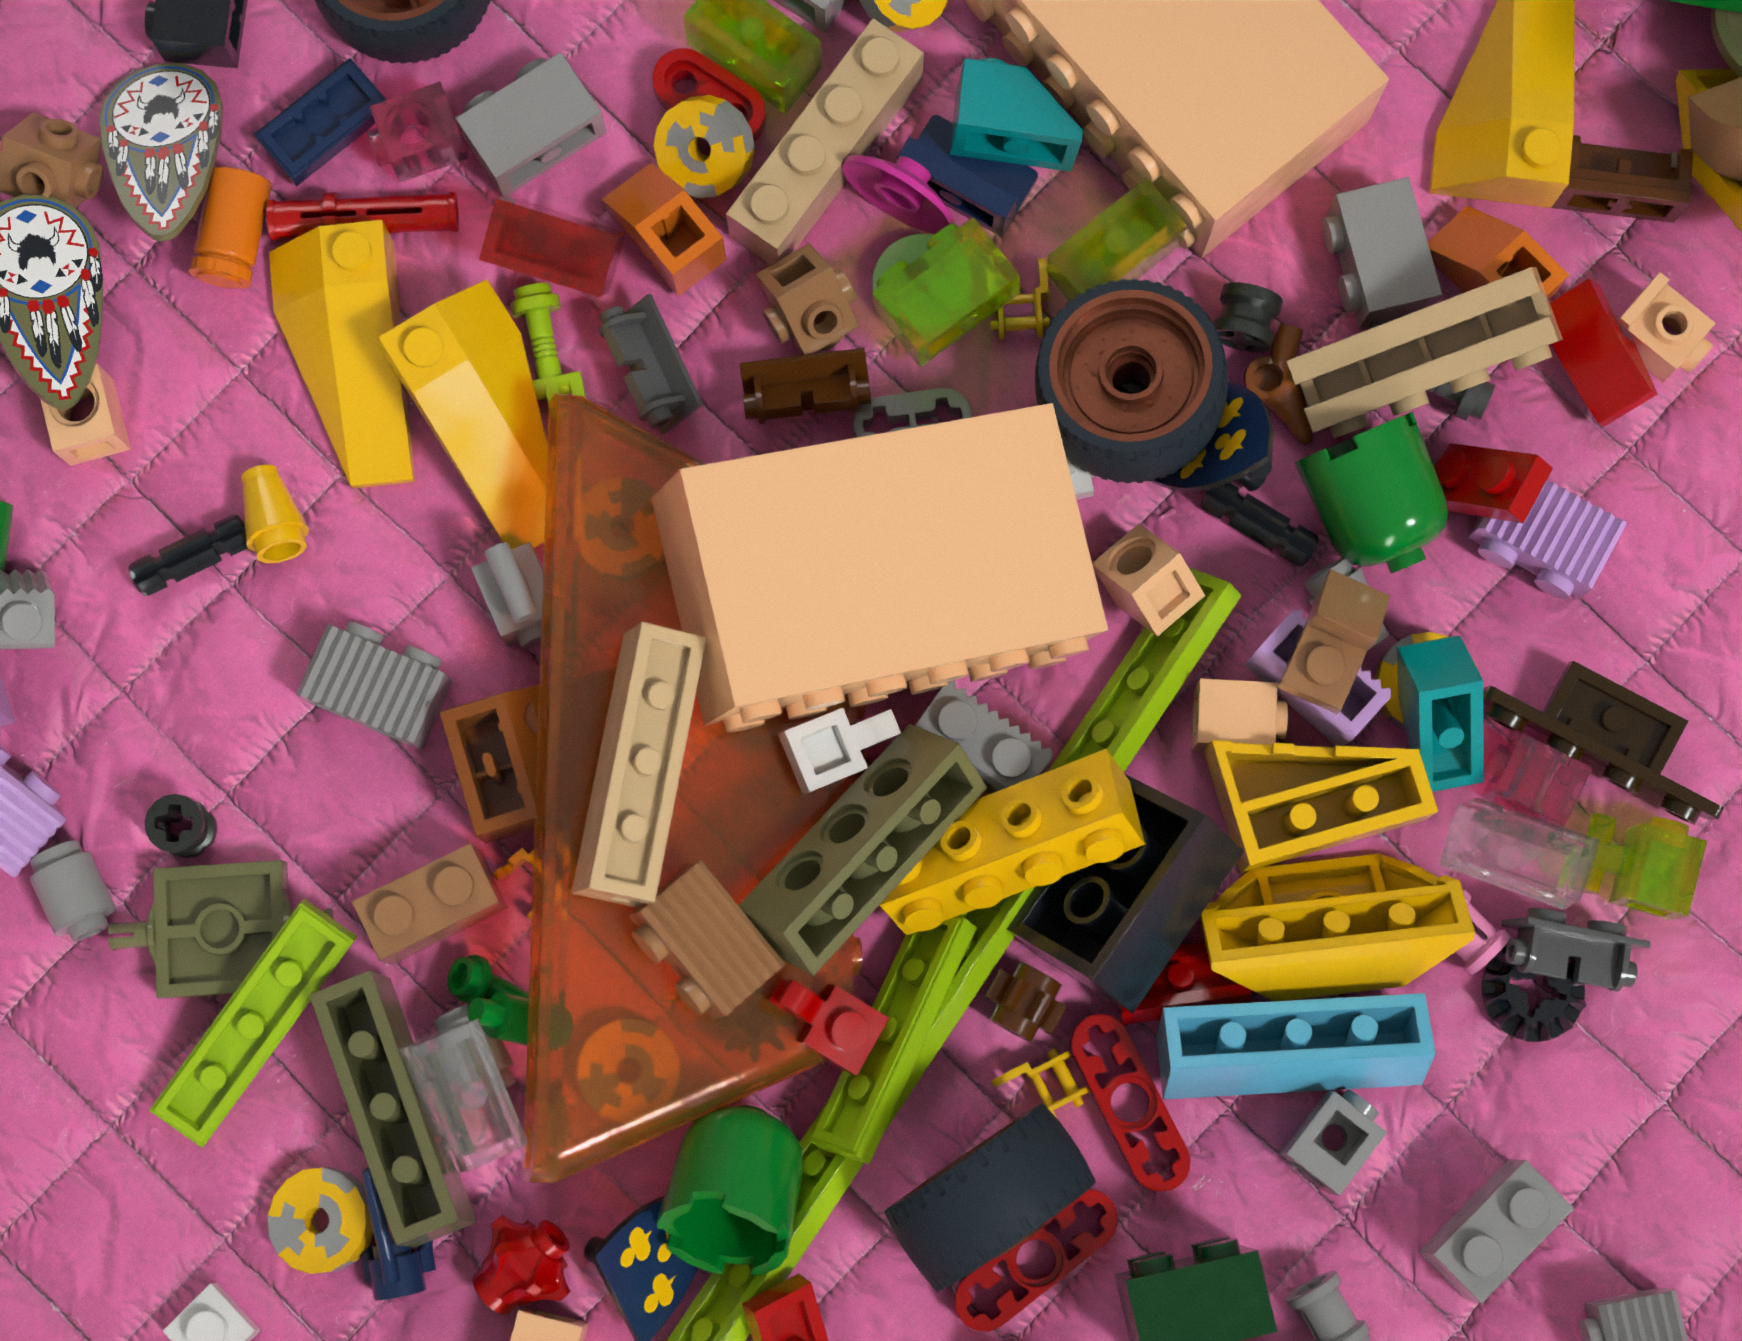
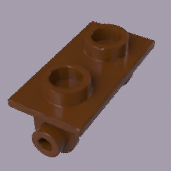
M865 348L739 363L744 391L743 402L746 420L758 418L759 424H766V420L802 416V411L815 409V414L853 409V413L860 412V405L872 404Z

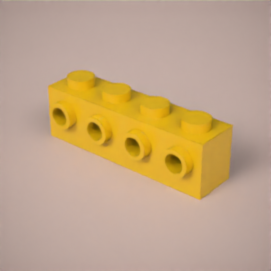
M1104 749L976 799L964 814L950 825L941 839L879 906L907 936L918 931L932 930L946 920L975 909L992 907L1004 898L1035 886L1050 885L1057 882L1062 876L1090 865L1113 861L1123 853L1145 845L1130 781L1108 750Z

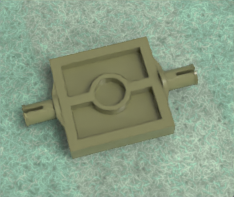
M274 860L153 868L154 901L148 915V921L110 923L108 934H134V936L108 938L112 951L148 947L156 967V998L174 999L233 995L294 912L288 897L287 862ZM331 908L321 910L334 919Z

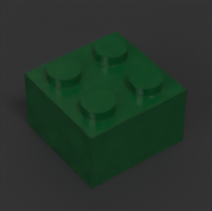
M1229 1236L1191 1244L1193 1256L1179 1260H1173L1172 1253L1166 1254L1165 1251L1127 1259L1129 1271L1114 1274L1130 1341H1240L1278 1332L1259 1252L1256 1249L1242 1245L1239 1246L1237 1238L1230 1239Z

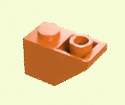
M649 163L602 198L604 206L677 297L727 261L722 235L689 194L652 163Z
M1466 206L1428 241L1433 263L1463 293L1530 267H1537L1549 300L1569 276L1525 230L1470 206Z

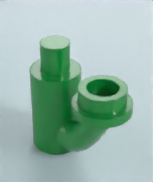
M470 955L468 957H460L451 965L447 977L449 991L451 994L456 995L460 1001L470 1004L468 1008L469 1021L473 1024L482 1025L488 1037L552 1052L559 1051L566 1045L572 1031V1018L566 1008L540 1002L525 990L491 973L490 963L483 956Z

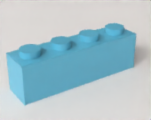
M1425 993L1165 1007L1162 1010L1156 1036L1163 1100L1422 1085L1436 1055Z

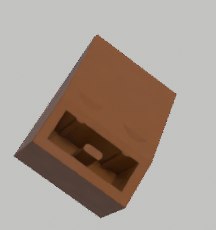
M616 669L508 691L439 712L476 837L487 844L588 812Z

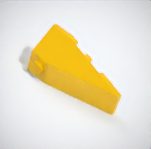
M1497 0L1434 135L1429 194L1551 208L1568 186L1574 131L1575 0Z
M488 279L432 304L379 336V347L502 543L508 542L511 550L528 542L535 548L568 528L522 336Z

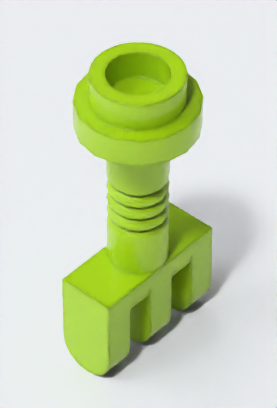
M535 283L514 289L515 301L510 303L511 313L514 318L526 319L529 339L532 341L533 358L536 359L534 363L538 379L532 381L537 400H548L553 423L565 420L561 396L572 394V405L577 418L589 416L590 412L582 373L577 371L562 374L559 357L556 356L558 351L555 350L557 346L554 344L555 338H553L554 331L550 313L561 308L559 295L552 293L550 283Z

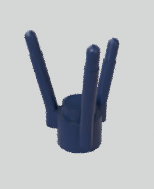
M366 1168L362 1172V1178L376 1244L372 1246L370 1244L360 1257L364 1283L371 1282L374 1300L393 1299L425 1291L424 1273L436 1270L433 1241L418 1246L416 1250H413V1247L396 1246L395 1241L390 1238L386 1216L370 1169Z

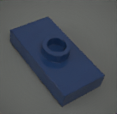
M349 58L257 131L254 136L291 181L298 186L390 113L392 108L387 99L354 61Z

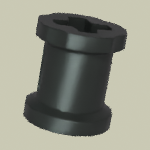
M178 794L166 795L156 800L148 809L144 821L146 834L152 844L160 850L183 858L201 855L206 848L214 843L217 834L216 819L207 811L206 807L201 803L194 802L187 796ZM183 816L193 820L192 829L181 831L179 837L170 833L171 823L181 822Z

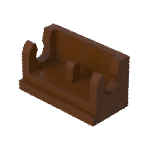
M1573 135L1569 184L1551 208L1674 223L1691 204L1692 191L1690 190L1693 151L1692 149L1679 148L1678 152L1665 154L1583 144L1579 135Z

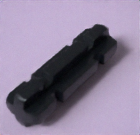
M1232 483L1206 490L1200 503L1203 510L1218 519H1221L1223 515L1231 519L1228 525L1271 551L1274 546L1282 550L1280 556L1296 566H1304L1319 543L1317 534L1300 524L1297 528L1289 525L1290 518L1248 493L1245 498L1237 493L1239 488Z
M230 515L213 523L215 529L210 532L203 528L159 549L160 556L152 558L149 554L132 562L128 566V570L133 584L141 594L150 596L168 587L167 581L170 579H174L177 583L222 561L221 555L226 552L233 556L247 549L244 521L238 515Z

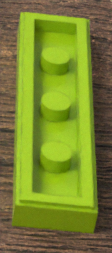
M304 898L149 1111L203 1148L310 1003L309 995L321 988L358 936Z
M960 916L953 917L942 922L932 930L918 931L907 936L905 935L872 1008L887 1016L889 1020L859 1074L855 1076L842 1070L810 1139V1142L822 1150L870 1164L926 1042L927 1034L945 994L956 976L966 954L967 946L977 930V927L966 918Z

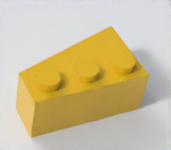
M1211 740L1203 751L1229 837L1243 850V853L1237 860L1240 873L1423 822L1438 812L1419 749L1358 746L1314 747L1294 746L1291 743H1273L1270 745Z

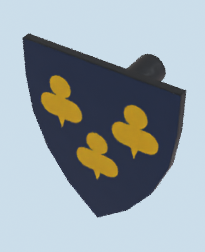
M1228 381L1227 398L1222 418L1212 439L1204 450L1197 455L1196 459L1188 463L1186 467L1178 469L1174 474H1169L1161 479L1160 477L1156 478L1151 482L1171 490L1184 492L1214 489L1235 480L1248 491H1255L1260 488L1272 468L1274 431L1270 413L1259 396L1240 384Z
M664 1196L632 1212L605 1239L598 1236L592 1237L588 1240L584 1249L586 1260L595 1264L635 1341H650L683 1299L698 1267L678 1258L666 1248L669 1235L664 1229L660 1230L657 1228V1220Z

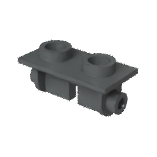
M652 294L644 296L626 312H624L622 306H615L600 314L599 318L603 324L599 328L601 337L606 339L617 365H629L632 371L623 378L638 408L637 414L641 421H648L651 429L658 428L660 434H666L703 405Z
M1528 908L1527 916L1524 918L1502 920L1501 927L1518 930L1517 939L1511 938L1505 952L1506 962L1515 965L1518 972L1560 980L1566 979L1569 957H1574L1575 965L1572 982L1606 988L1610 991L1618 992L1623 986L1630 988L1634 985L1638 969L1636 963L1630 961L1631 949L1650 948V941L1626 937L1627 926L1599 920H1588L1587 928L1567 925V914L1554 910Z

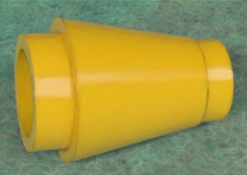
M259 465L246 470L241 475V482L243 485L246 545L248 549L254 551L257 559L263 563H279L299 556L307 548L305 537L309 533V528L283 479L280 477L277 467L274 465Z

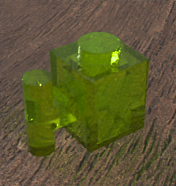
M1592 813L1573 889L1598 895L1603 874L1606 872L1616 875L1609 903L1670 921L1689 916L1707 841L1689 836L1690 827L1684 823L1667 818L1651 817L1649 824L1642 823L1627 829L1624 845L1620 846L1612 843L1617 819L1604 814Z

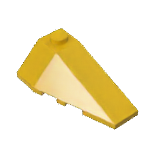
M382 220L319 226L269 252L274 314L350 486L355 489L415 482L407 390L378 345L379 336L401 324L394 241Z

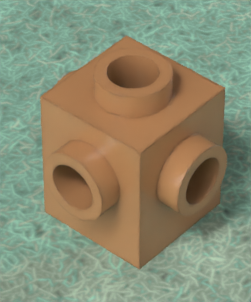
M35 112L31 113L2 136L0 192L12 197L23 194L43 195L46 198L51 196L77 208L86 199L91 200L101 186L104 175L103 166L98 164L101 138L78 130L69 121L50 119Z
M810 243L755 274L770 304V307L762 311L764 318L781 344L790 339L803 355L813 354L817 351H825L834 347L841 341L844 335L859 327L849 305L857 300L851 283L841 268L832 269L829 263Z

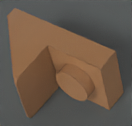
M1330 569L1277 688L1334 714H1338L1343 708L1367 651L1377 642L1390 596Z

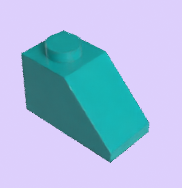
M964 58L956 90L950 155L1072 172L1082 142L1083 130L1028 68L1009 65L996 58L980 60Z
M1461 636L1397 647L1398 699L1409 749H1419L1432 792L1483 783V679Z

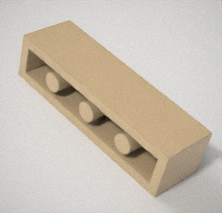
M873 18L726 213L730 238L769 265L793 253L847 182L842 172V165L846 158L851 155L866 156L923 80L924 52Z

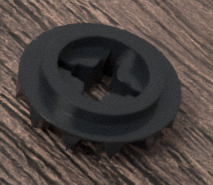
M1507 945L1504 946L1489 961L1482 979V998L1492 1021L1506 1034L1529 1042L1548 1041L1572 1029L1580 1013L1587 1006L1585 1002V984L1572 982L1575 958L1569 957L1566 979L1560 980L1543 977V985L1552 989V993L1560 995L1559 999L1538 1000L1535 1008L1531 1009L1529 1016H1527L1530 1007L1527 1005L1528 994L1525 991L1519 990V986L1509 982L1510 979L1514 981L1533 979L1535 974L1520 973L1516 970L1515 965L1508 964L1505 958Z

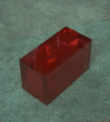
M507 195L495 199L479 260L602 297L610 291L626 232Z

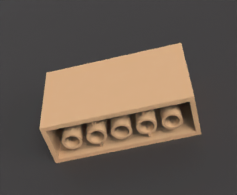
M965 0L969 9L978 19L983 22L990 19L1004 35L1002 37L1003 44L1011 57L1023 67L1030 64L1044 80L1042 85L1065 111L1069 109L1084 125L1082 128L1083 135L1092 149L1101 157L1105 158L1110 155L1124 171L1122 178L1130 192L1142 203L1150 200L1165 217L1163 225L1173 241L1183 249L1191 247L1201 259L1369 122L1389 81L1387 75L1319 0Z
M1053 403L682 468L651 498L682 632L707 637L696 690L703 725L707 726L724 722L727 733L765 724V719L781 715V710L785 709L787 710L788 719L793 720L826 712L827 706L844 702V697H848L850 707H856L885 700L888 698L887 694L907 688V684L911 694H920L940 689L943 686H947L949 681L968 675L970 682H977L1005 675L1008 673L1007 669L1028 664L1029 670L1066 662V657L1089 651L1087 640L1108 631Z

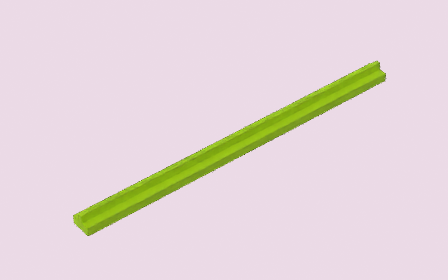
M1189 567L1205 596L1158 637L1144 627L1049 771L1107 749L1123 773L1125 772L1242 595L1230 582ZM1035 887L1004 898L992 907L975 909L960 915V917L966 918L975 925L977 930L966 948V954L945 994L927 1034L926 1042L886 1129L1015 936L1007 928ZM828 1101L799 1142L802 1147L803 1174L788 1257L779 1268L762 1275L751 1274L753 1264L737 1265L725 1263L722 1274L712 1273L667 1341L747 1340L751 1332L742 1303L787 1280L864 1164L839 1154L824 1151L810 1142Z

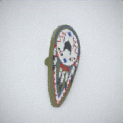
M158 63L134 71L116 83L103 100L99 117L102 149L112 182L123 208L135 225L156 241L173 239L194 216L205 196L214 169L222 134L224 106L216 83L203 70L183 63Z
M23 194L0 202V344L13 368L28 387L49 406L58 410H66L74 407L80 401L90 383L99 354L103 310V274L100 247L90 222L74 206L51 196L46 198L43 195Z

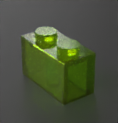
M696 0L683 16L687 43L690 47L751 85L765 101L785 115L822 69L821 40L765 0Z
M1145 178L1048 255L1046 269L1048 277L1068 301L1075 299V296L1085 293V290L1093 289L1099 284H1107L1108 281L1116 282L1120 281V279H1139L1181 246L1187 225L1149 179Z
M974 217L960 227L953 223L941 229L927 243V252L909 265L906 261H901L890 267L879 277L876 282L878 288L872 292L875 311L920 368L1020 294L1019 273Z

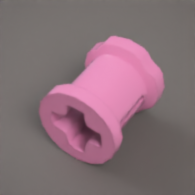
M1464 889L1463 893L1475 935L1473 941L1456 951V953L1465 961L1463 969L1472 976L1495 957L1508 943L1512 935L1505 928L1497 930L1470 903L1472 895Z

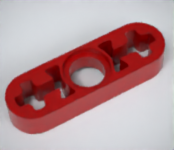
M1096 1014L1085 1018L1072 1031L1069 1043L1070 1052L1133 1178L1142 1187L1152 1191L1165 1192L1177 1188L1184 1182L1190 1170L1189 1151L1127 1029L1118 1019L1110 1015ZM1092 1026H1096L1102 1034L1110 1031L1114 1033L1117 1043L1113 1044L1109 1050L1116 1066H1120L1128 1058L1134 1069L1133 1073H1124L1113 1077L1103 1088H1100L1095 1078V1074L1108 1072L1102 1059L1098 1055L1087 1057L1082 1048L1090 1040L1087 1030ZM1125 1083L1135 1084L1142 1088L1148 1099L1146 1113L1135 1122L1120 1120L1111 1108L1113 1092ZM1157 1117L1164 1130L1151 1133L1161 1151L1172 1149L1177 1158L1169 1164V1170L1172 1175L1166 1180H1163L1158 1173L1146 1174L1144 1172L1142 1164L1150 1159V1155L1143 1140L1139 1139L1130 1147L1125 1138L1126 1133L1146 1129Z
M1089 1189L1073 1203L1044 1223L1046 1226L1056 1219L1059 1230L1063 1231L1077 1218L1072 1209L1077 1202L1081 1201L1087 1207L1095 1206L1097 1203L1101 1205L1104 1213L1097 1220L1102 1230L1095 1236L1083 1230L1068 1240L1078 1248L1077 1253L1067 1259L1060 1241L1045 1231L1043 1227L997 1259L993 1258L962 1278L954 1294V1304L960 1319L968 1327L977 1331L988 1332L1000 1328L1105 1245L1113 1237L1118 1224L1117 1211L1110 1198L1100 1191ZM1028 1241H1044L1054 1252V1266L1050 1273L1043 1278H1028L1020 1272L1017 1266V1253L1021 1246ZM1005 1260L1011 1277L1019 1285L1026 1288L1027 1292L1015 1300L1014 1294L1009 1287L995 1300L996 1306L1000 1310L995 1316L989 1318L983 1311L972 1316L966 1308L973 1301L972 1295L968 1290L978 1282L983 1288L989 1289L1003 1279L998 1273L993 1271V1267L1000 1261Z

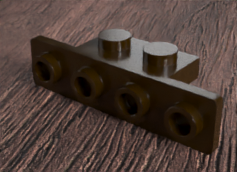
M1570 661L1542 712L1493 686L1483 688V703L1490 706L1486 715L1489 719L1520 734L1525 725L1548 737L1544 744L1545 748L1577 764L1585 756L1603 765L1606 768L1601 777L1628 792L1637 794L1640 787L1643 786L1662 796L1663 800L1659 807L1667 813L1695 825L1699 816L1704 819L1718 820L1723 812L1724 807L1661 775L1689 721L1575 661Z

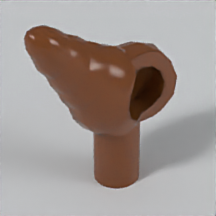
M1280 324L1270 356L1257 357L1245 369L1244 386L1259 396L1261 401L1265 402L1275 412L1298 442L1307 445L1311 443L1313 435L1304 410L1308 408L1301 385H1295L1287 364L1288 360L1296 358L1303 330L1293 325Z

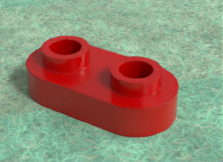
M674 49L664 54L657 61L652 74V82L655 96L664 109L668 111L690 97L711 95L727 100L746 116V121L752 129L754 142L761 136L766 124L765 105L759 92L751 85L693 49ZM683 79H689L696 84L695 88L686 94H681L674 90L675 84Z

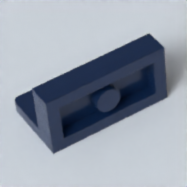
M933 115L917 140L912 137L908 138L897 159L900 156H904L921 164L931 174L927 184L938 194L947 207L1003 238L1036 184L1038 178L1037 171L1026 165L950 155L953 123L939 115Z

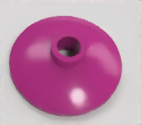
M851 155L844 161L842 172L847 181L865 199L883 212L906 225L927 233L944 235L951 230L954 224L953 216L943 200L927 184L931 174L918 162L908 157L900 156L894 164L876 157Z

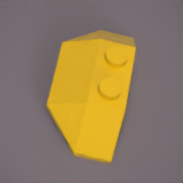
M1380 853L1266 866L1250 870L1229 886L1215 902H1209L1200 915L1211 970L1272 1001L1404 987L1473 941L1475 935L1460 880L1446 875H1442L1439 878L1419 866Z

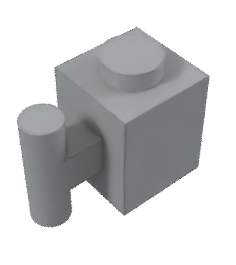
M504 542L487 549L484 552L487 561L471 567L500 636L507 646L511 647L520 643L522 649H528L556 636L557 632L554 627L567 621L531 543H525L511 550L508 542Z

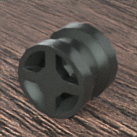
M1241 282L1224 284L1219 299L1224 306L1223 312L1213 322L1222 344L1247 352L1261 353L1269 351L1274 338L1269 328L1272 319L1280 314L1283 304L1281 296L1269 289Z

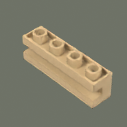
M1530 267L1288 360L1287 364L1295 385H1301L1308 408L1304 410L1312 432L1329 427L1333 438L1369 426L1365 413L1386 405L1390 406L1393 416L1430 403L1426 390L1450 382L1455 394L1491 380L1487 368L1509 359L1512 360L1515 371L1552 357L1548 345L1563 340L1537 267Z
M641 622L623 634L572 894L632 907L642 906L643 903L650 904L655 902L707 637Z

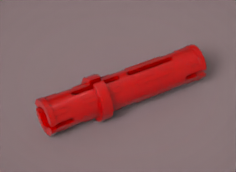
M333 192L323 193L322 199L267 200L266 206L267 228L271 240L299 237L319 226L382 220L391 234L449 230L459 232V210L456 192H449V194L390 195L360 198H339L338 193Z

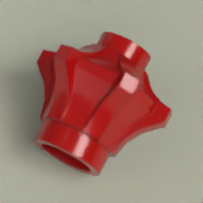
M504 1214L499 1216L492 1223V1242L489 1252L482 1262V1267L472 1278L473 1286L479 1297L489 1308L502 1315H508L517 1306L522 1307L532 1301L544 1299L552 1301L563 1300L571 1292L564 1276V1269L568 1264L563 1255L570 1249L566 1235L556 1224L549 1220H542L536 1226L529 1220L522 1224L509 1219Z

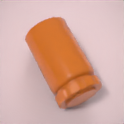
M215 167L213 169L205 193L193 249L195 257L191 258L188 272L191 276L222 288L246 289L251 286L253 278L251 269L255 266L266 216L267 200H269L272 183L268 179L237 168Z

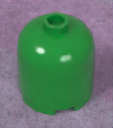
M1413 412L1294 462L1333 546L1343 559H1347L1352 565L1369 567L1386 562L1390 574L1412 566L1426 559L1422 547L1438 538L1446 526L1449 512L1446 497Z
M750 1105L716 1108L694 1120L681 1141L657 1220V1228L660 1230L664 1229L669 1235L666 1246L669 1252L690 1265L718 1274L723 1273L725 1263L737 1265L753 1264L752 1275H762L780 1267L788 1257L803 1174L802 1147L791 1129L763 1109Z

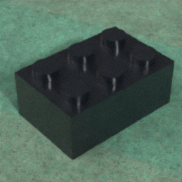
M1125 774L1131 784L1145 845L1127 851L1113 861L1096 863L1064 875L1057 882L1050 885L1036 886L1007 930L1047 963L1133 1014L1243 853V850L1207 815Z

